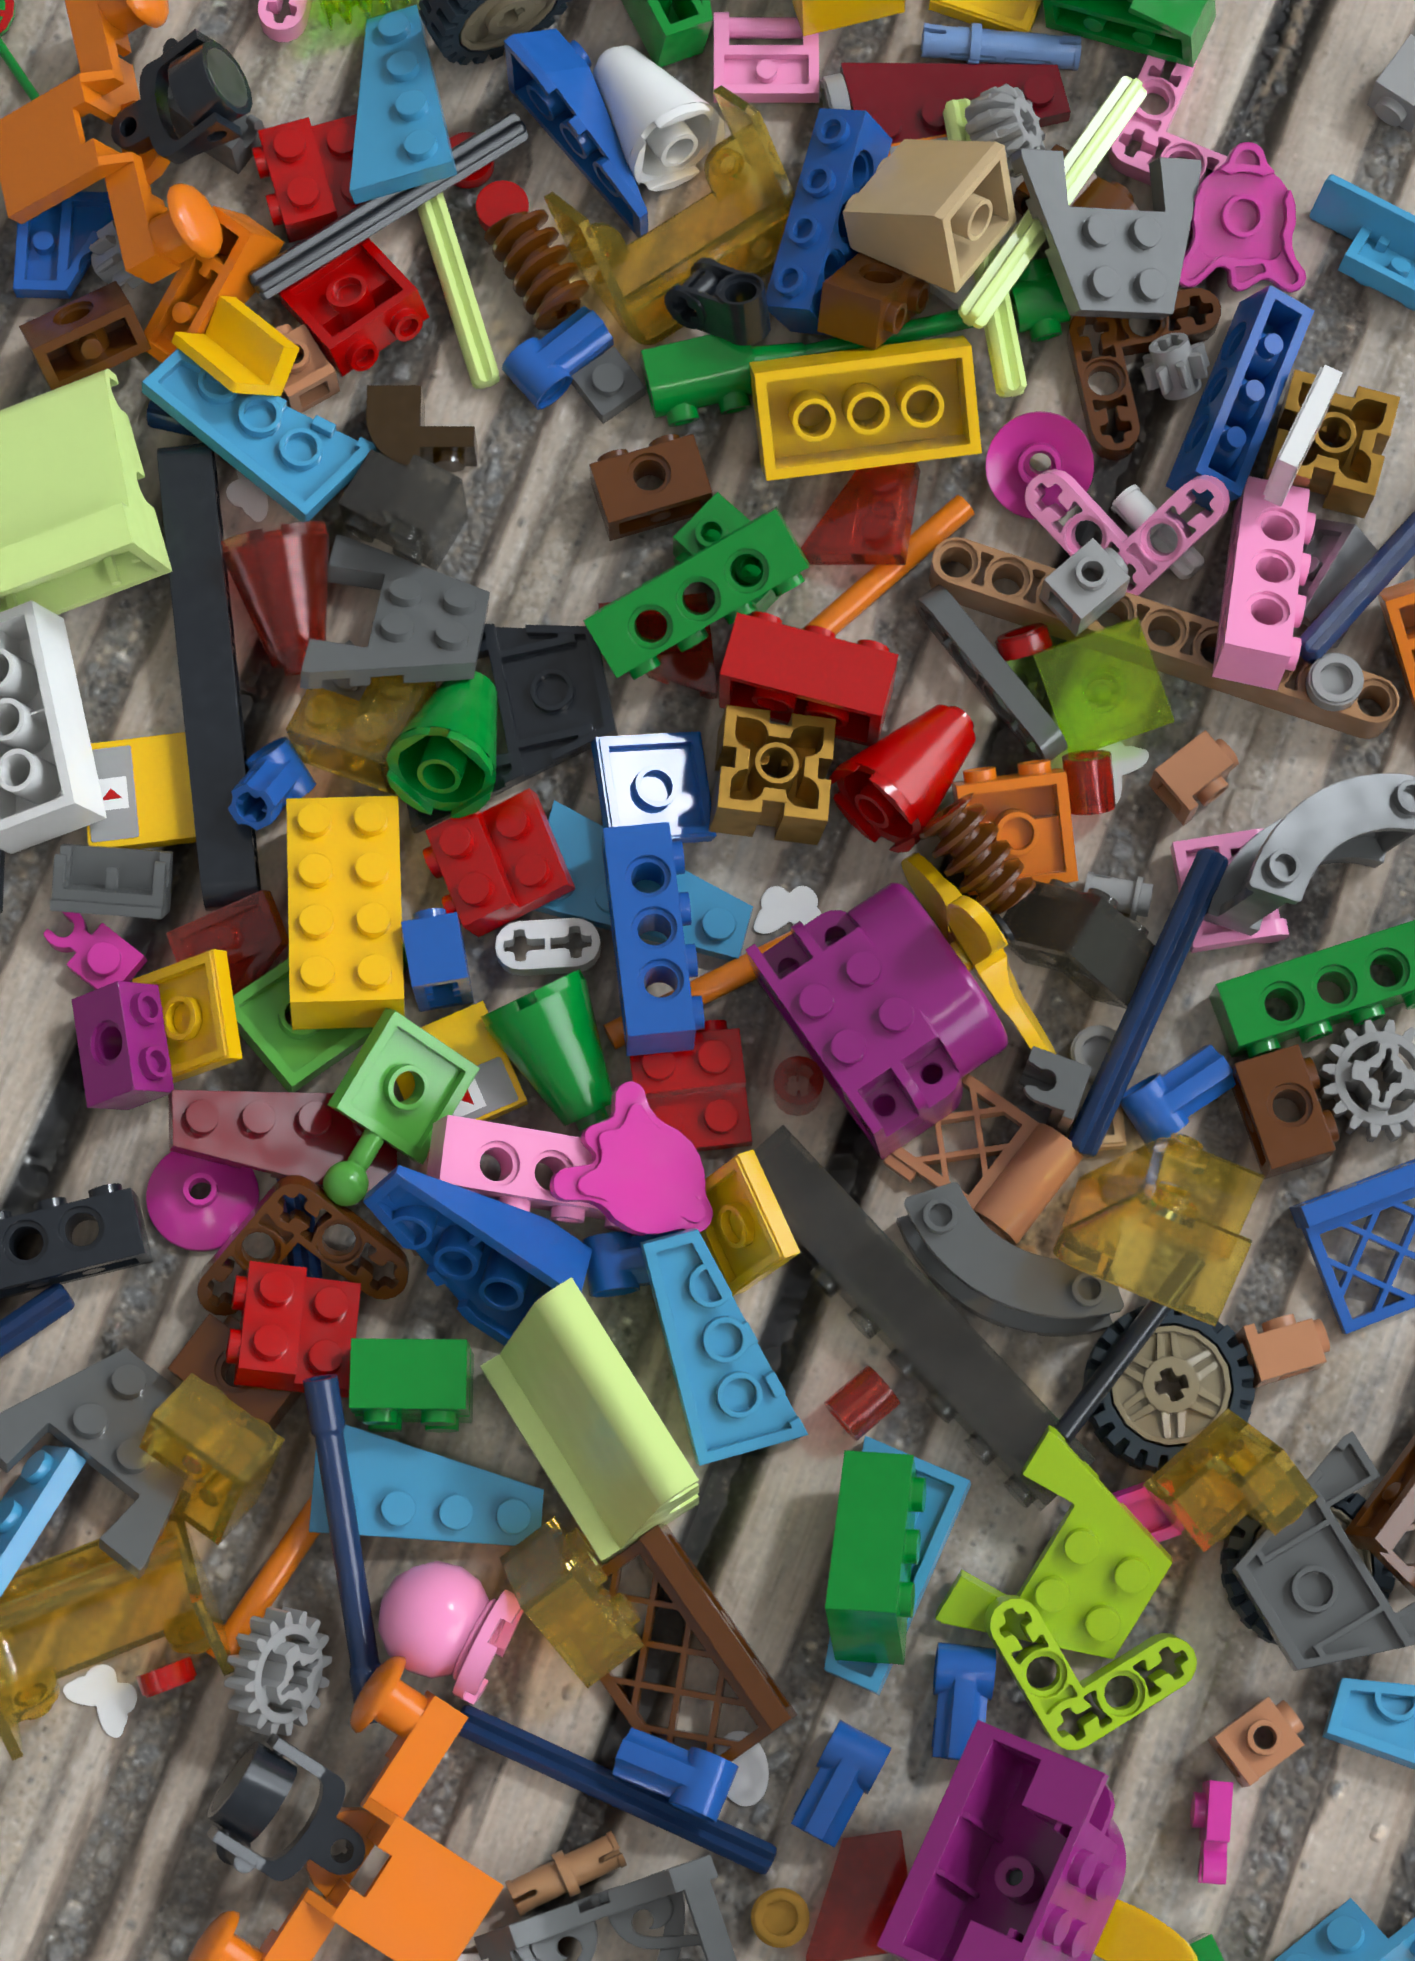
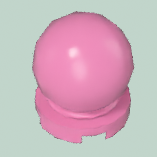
M434 1561L415 1566L394 1578L383 1594L378 1631L390 1657L402 1656L406 1659L404 1669L410 1673L431 1679L452 1675L456 1681L452 1691L453 1695L474 1705L489 1683V1680L484 1677L495 1654L503 1657L523 1614L524 1609L522 1608L526 1603V1599L505 1589L498 1600L492 1599L489 1601L481 1582L463 1567Z

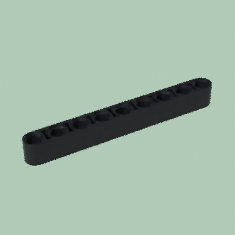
M204 443L157 448L166 550L173 571L169 573L204 907L206 912L262 905L255 829L245 824H237L228 810L232 803L231 791L248 773L249 768L245 763L248 757L215 454Z

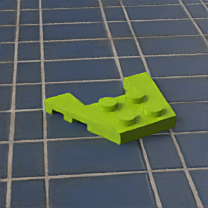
M1048 1425L1023 1466L1022 1475L1072 1504L1018 1591L1017 1596L1024 1598L1037 1609L1059 1648L1114 1659L1172 1565V1557L1124 1503H1120L1099 1480V1476L1086 1461H1082L1067 1445L1065 1438L1057 1429ZM961 1569L938 1607L935 1619L943 1624L987 1633L984 1620L988 1606L996 1598L1006 1594ZM1007 1609L1003 1613L1006 1623L999 1628L1000 1633L1007 1630L1017 1639L1031 1642L1026 1638L1019 1624L1026 1617L1025 1612L1018 1615L1011 1609ZM1039 1636L1034 1643H1042L1041 1637Z

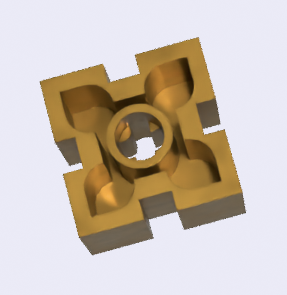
M1294 369L1282 403L1275 430L1277 435L1268 456L1263 479H1269L1277 456L1317 375ZM1361 386L1357 387L1353 397L1335 393L1292 485L1325 495L1322 508L1365 518L1376 494L1385 459L1382 453L1391 436L1400 397ZM1322 441H1329L1333 443V446L1329 447Z
M726 705L717 735L714 771H719L712 791L709 832L753 837L756 826L762 825L775 827L774 840L818 845L828 822L831 780H827L825 777L833 760L836 719L792 713L788 725L769 723L770 710ZM766 773L775 774L776 778L770 777Z

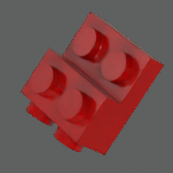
M357 114L311 126L309 117L258 130L261 146L251 148L260 179L270 177L275 193L265 195L273 226L284 224L289 243L307 238L362 204H355L349 191Z
M369 237L277 293L283 306L301 325L305 324L327 361L331 363L342 377L353 369L365 371L372 367L377 361L381 350L397 339L399 341L413 339L420 332L423 321L429 318L418 289Z
M530 788L483 812L478 811L462 818H450L425 831L430 842V846L423 849L425 862L435 878H444L449 890V894L441 898L446 914L457 912L460 925L478 938L576 889L538 795Z
M726 1020L705 1021V1029L696 1030L694 1050L629 1056L632 1081L640 1084L644 1089L651 1110L661 1121L679 1130L690 1140L697 1152L752 1146L753 1141L739 1028L728 1029Z
M250 1261L246 1276H235L231 1310L242 1311L240 1329L230 1328L225 1363L236 1364L234 1385L304 1393V1379L319 1375L336 1374L338 1375L341 1397L348 1398L350 1389L351 1338H356L361 1283L306 1277L307 1268Z

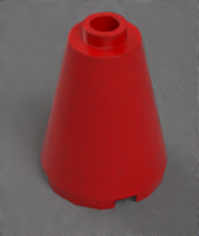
M936 705L841 763L829 777V780H831V784L837 782L839 792L833 799L849 823L874 843L881 836L895 843L889 849L890 851L896 853L909 852L921 840L919 837L920 832L930 819L934 817L975 744L976 737L971 718L966 712L956 706Z

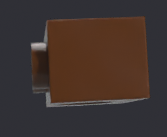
M859 252L823 282L817 331L876 350L893 334H898L902 327L916 314L923 312L930 296V284L923 279Z
M117 281L109 283L19 326L39 370L51 390L105 369H110L151 349L136 314Z
M678 434L664 435L653 440L649 447L628 452L626 449L613 450L601 455L597 462L589 464L591 485L609 541L691 518L713 497L694 434L680 437ZM647 475L656 476L664 482L659 488L651 491L643 490L636 485L640 478Z
M1299 1044L1235 1063L1231 1068L1236 1083L1232 1087V1091L1263 1179L1265 1180L1328 1160L1336 1150L1334 1142L1339 1141L1338 1129L1330 1110L1322 1111L1315 1092V1090L1320 1088L1316 1066L1311 1057L1303 1058ZM1284 1098L1294 1102L1299 1109V1120L1291 1123L1280 1120L1273 1111V1101Z
M209 1313L167 1369L259 1439L266 1442L302 1392L251 1386L239 1388L229 1386L226 1375L232 1364L225 1363L230 1328L240 1329V1321L228 1315L222 1323Z

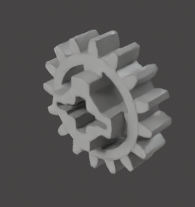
M1371 1019L1364 1021L1361 1025L1360 1036L1350 1028H1347L1340 1036L1344 1047L1331 1044L1325 1053L1335 1064L1322 1065L1318 1073L1320 1077L1331 1080V1084L1325 1086L1319 1095L1320 1099L1335 1100L1336 1105L1331 1110L1334 1119L1342 1115L1349 1119L1345 1130L1349 1135L1359 1126L1366 1128L1367 1142H1373L1381 1130H1385L1390 1142L1397 1141L1401 1136V1125L1410 1133H1415V1044L1412 1043L1415 1037V1029L1410 1027L1402 1036L1395 1034V1022L1388 1019L1381 1031H1376ZM1374 1046L1370 1059L1367 1061L1355 1060L1353 1063L1348 1062L1350 1057L1356 1052ZM1398 1054H1401L1409 1062L1413 1070H1409ZM1382 1063L1381 1072H1384L1383 1080L1390 1083V1085L1379 1099L1378 1081L1371 1077ZM1348 1091L1356 1095L1363 1105V1109L1352 1100ZM1407 1099H1413L1407 1109L1394 1115H1388L1391 1103L1395 1100L1407 1101Z
M284 1606L282 1609L268 1607L266 1608L264 1618L257 1616L250 1618V1635L238 1633L236 1640L241 1649L238 1655L228 1656L227 1662L235 1667L234 1675L224 1681V1687L235 1689V1694L227 1705L229 1709L240 1711L236 1721L239 1725L250 1727V1731L271 1736L272 1733L289 1736L292 1734L293 1724L304 1727L308 1723L306 1713L308 1707L319 1709L321 1703L316 1696L318 1688L328 1687L330 1682L326 1677L322 1676L323 1668L332 1663L331 1656L322 1654V1649L328 1643L329 1637L326 1634L318 1633L321 1623L319 1619L308 1617L307 1612ZM285 1636H289L290 1639L286 1641Z

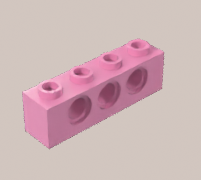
M1249 476L1233 512L1212 677L1277 691L1285 669L1294 671L1300 654L1301 638L1293 637L1294 628L1300 627L1306 606V596L1299 595L1298 588L1305 585L1309 573L1311 554L1303 553V545H1309L1311 541L1316 513L1308 512L1310 489L1292 485L1280 507L1264 499L1265 495L1263 493L1268 480Z
M446 1115L433 1123L427 1167L428 1176L530 1212V1208L551 1211L550 1219L554 1221L579 1224L584 1223L585 1217L605 1220L604 1228L625 1232L611 1223L595 1206L584 1202L559 1201L552 1196L550 1190L542 1188L536 1181L535 1168L537 1163L547 1165L553 1174L564 1168L589 1165L592 1162V1154L583 1146L581 1137ZM482 1154H489L498 1161L501 1169L498 1181L489 1180L483 1175L480 1169Z

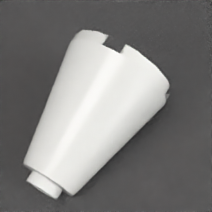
M632 46L612 47L600 55L593 70V77L618 136L627 165L629 164V168L639 185L643 183L649 190L657 192L675 188L695 177L700 172L696 164L707 153L713 159L719 151L725 136L724 121L717 110Z

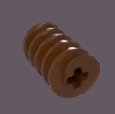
M544 209L508 215L493 224L485 232L484 236L485 241L489 245H493L492 253L494 257L503 263L502 271L508 279L513 280L515 293L519 297H523V307L530 315H534L533 324L538 330L556 328L579 310L580 298L588 292L590 287L586 280H577L570 283L578 274L580 268L575 262L560 265L569 254L567 246L562 244L549 247L558 239L559 232L555 227H546L539 230L549 218Z
M970 793L956 800L931 818L920 832L919 837L921 840L935 836L940 838L941 841L932 851V856L935 859L951 854L953 860L943 872L947 877L963 872L966 877L957 889L961 894L976 891L978 896L975 901L984 909H988L992 916L996 912L1001 914L1020 902L1035 888L1036 882L1032 877L1017 879L1023 871V863L1019 858L1004 861L1010 854L1012 847L1007 840L991 843L997 836L999 828L994 822L979 825L985 817L987 810L982 804L967 806L974 793Z

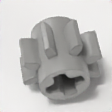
M114 220L98 230L96 233L99 240L89 246V249L92 251L91 263L96 274L108 284L117 281L118 285L122 286L127 282L132 289L145 282L125 271Z
M1170 333L1157 338L1149 345L1150 354L1143 356L1145 365L1141 367L1147 390L1150 391L1160 387L1162 395L1168 400L1184 399L1195 394L1202 387L1201 379L1209 376L1207 367L1210 366L1204 343L1199 342L1190 345L1189 338L1184 333Z

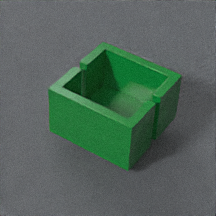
M351 1338L349 1409L355 1414L354 1416L359 1422L368 1425V1431L399 1432L402 1431V1422H421L422 1425H425V1431L459 1432V1423H472L474 1354L468 1340Z

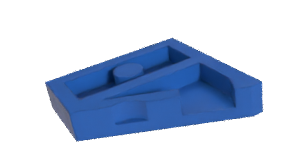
M80 191L24 224H17L13 290L17 298H71L91 265L92 251L89 249V246L99 240L96 232L114 220L108 192Z

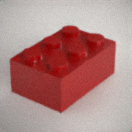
M754 611L751 612L750 616L737 612L719 676V707L725 709L726 705L770 710V721L788 725L792 713L836 719L835 738L871 746L880 739L894 688L899 654L889 652V648L886 645L873 640L861 639L856 644L837 639L835 633L823 627L807 625L804 629L787 626L782 624L780 618L766 612Z

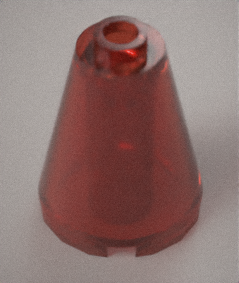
M306 521L282 524L280 530L263 533V528L222 540L221 555L272 668L283 667L285 676L301 675L309 639L326 641L329 533H327L325 522Z

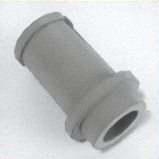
M1088 871L1082 906L1131 914L1130 920H1136L1137 915L1148 917L1154 885L1143 883L1144 877L1138 876L1137 881L1094 874V872Z

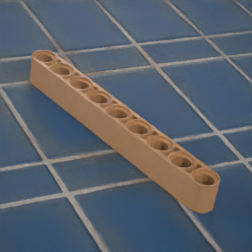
M958 537L945 539L937 545L933 552L929 575L931 589L939 584L948 590L959 605L1021 626L1043 623L1047 625L1051 636L1358 738L1370 739L1382 734L1399 707V694L1391 681L1362 670L1364 684L1354 704L1341 711L1321 709L1311 701L1305 686L1306 677L1313 664L1306 663L1301 656L1298 658L1294 671L1285 669L1277 691L1212 677L1214 664L1206 661L1200 650L1206 647H1216L1219 623L1128 592L1106 611L1107 613L1117 615L1122 620V627L1107 629L1095 620L1076 637L1039 598L1044 579L1056 570L1055 568ZM951 561L959 562L968 569L969 573L958 578L950 577L944 573L941 566ZM998 579H1010L1016 582L1020 590L1011 595L1002 594L994 588L993 583ZM1154 630H1164L1171 634L1175 643L1167 647L1158 646L1152 642L1148 633ZM1366 698L1376 701L1381 706L1383 715L1374 717L1363 713L1359 708L1358 700Z

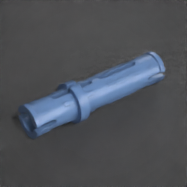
M924 23L921 58L967 61V64H979V62L1058 65L1059 69L1077 71L1079 68L1081 36H1058L1043 33L984 29L981 23H971L970 27L942 26Z

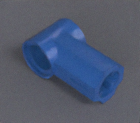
M583 306L539 340L537 337H532L518 345L502 364V370L536 409L542 410L557 401L567 391L573 380L571 375L614 345L613 337L603 320L594 310Z
M281 737L270 742L246 760L245 763L249 771L231 791L232 803L228 810L237 824L251 826L257 831L273 823L286 807V799L302 798L316 786L315 780L287 737Z
M1205 1045L1163 1074L1156 1073L1125 1091L1120 1105L1146 1147H1151L1184 1128L1189 1123L1188 1117L1227 1092L1236 1083L1233 1078V1071L1224 1056L1219 1054L1212 1045Z
M680 1231L646 1234L643 1236H633V1234L627 1232H609L584 1238L582 1242L593 1249L587 1269L589 1296L596 1298L621 1296L639 1291L640 1286L650 1285L640 1242Z
M938 1642L933 1678V1695H937L933 1722L932 1757L959 1761L977 1720L986 1723L987 1700H992L994 1689L996 1648Z
M840 1720L816 1764L819 1770L799 1803L791 1824L835 1848L863 1793H869L892 1747Z
M631 1727L619 1747L612 1774L615 1778L669 1799V1804L686 1813L716 1823L739 1767L731 1761L696 1747H691L690 1750H687Z

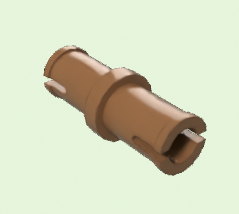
M612 1831L565 1855L560 1850L551 1855L553 1861L513 1880L505 1881L520 1917L525 1915L526 1912L565 1893H568L571 1898L581 1893L580 1886L617 1868L627 1866Z

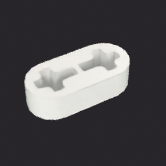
M584 919L529 920L509 923L502 928L496 937L495 950L499 964L512 975L572 973L578 969L581 972L586 971L595 965L600 957L601 942L596 928L592 923ZM572 933H581L583 942L592 943L590 947L582 949V957L571 958L570 951L566 948L551 949V945L568 943ZM525 936L527 945H545V949L528 951L526 960L521 962L515 960L513 952H505V947L514 946L515 937Z

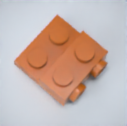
M1049 759L1020 762L1017 764L1018 773L997 776L996 767L992 766L963 770L964 780L952 783L953 801L955 802L967 794L974 793L967 806L982 804L987 810L985 817L979 825L994 822L999 828L997 836L991 843L1007 840L1012 848L1004 861L1019 858L1023 863V871L1017 879L1032 877L1036 882L1035 887L1079 881L1066 771L1061 768L1051 769V761ZM976 891L967 893L969 896L978 895Z

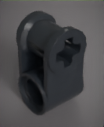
M703 257L698 259L691 267L690 276L682 285L673 286L664 296L667 311L680 325L723 338L735 345L746 346L756 344L765 339L771 331L765 286L761 277L754 273L743 272L722 265L711 258Z

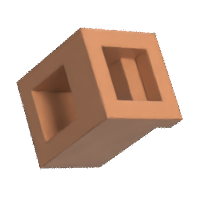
M289 324L276 327V330L300 348L296 358L304 356L299 363L293 364L281 397L287 400V406L303 413L340 392L336 371L325 358L305 324L295 329Z
M1204 730L1154 770L1149 786L1184 826L1192 820L1199 805L1197 801H1200L1203 806H1207L1229 787L1225 779H1227L1230 771L1239 765V761L1234 751L1222 739L1215 741Z
M1294 1314L1284 1315L1262 1323L1263 1333L1258 1334L1253 1323L1243 1326L1236 1334L1238 1343H1243L1248 1353L1247 1360L1249 1365L1253 1367L1255 1377L1253 1379V1388L1317 1370L1327 1362L1324 1353L1330 1351L1329 1338L1323 1322L1320 1319L1313 1320L1310 1318L1296 1323Z
M1266 1697L1207 1740L1243 1788L1254 1784L1260 1777L1304 1746L1297 1735L1304 1729V1726L1294 1710L1284 1700L1275 1705L1270 1697ZM1258 1727H1266L1273 1734V1743L1268 1749H1261L1254 1742L1253 1735Z

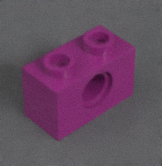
M116 981L71 999L87 1108L130 1110L168 1096L174 1090L158 985Z

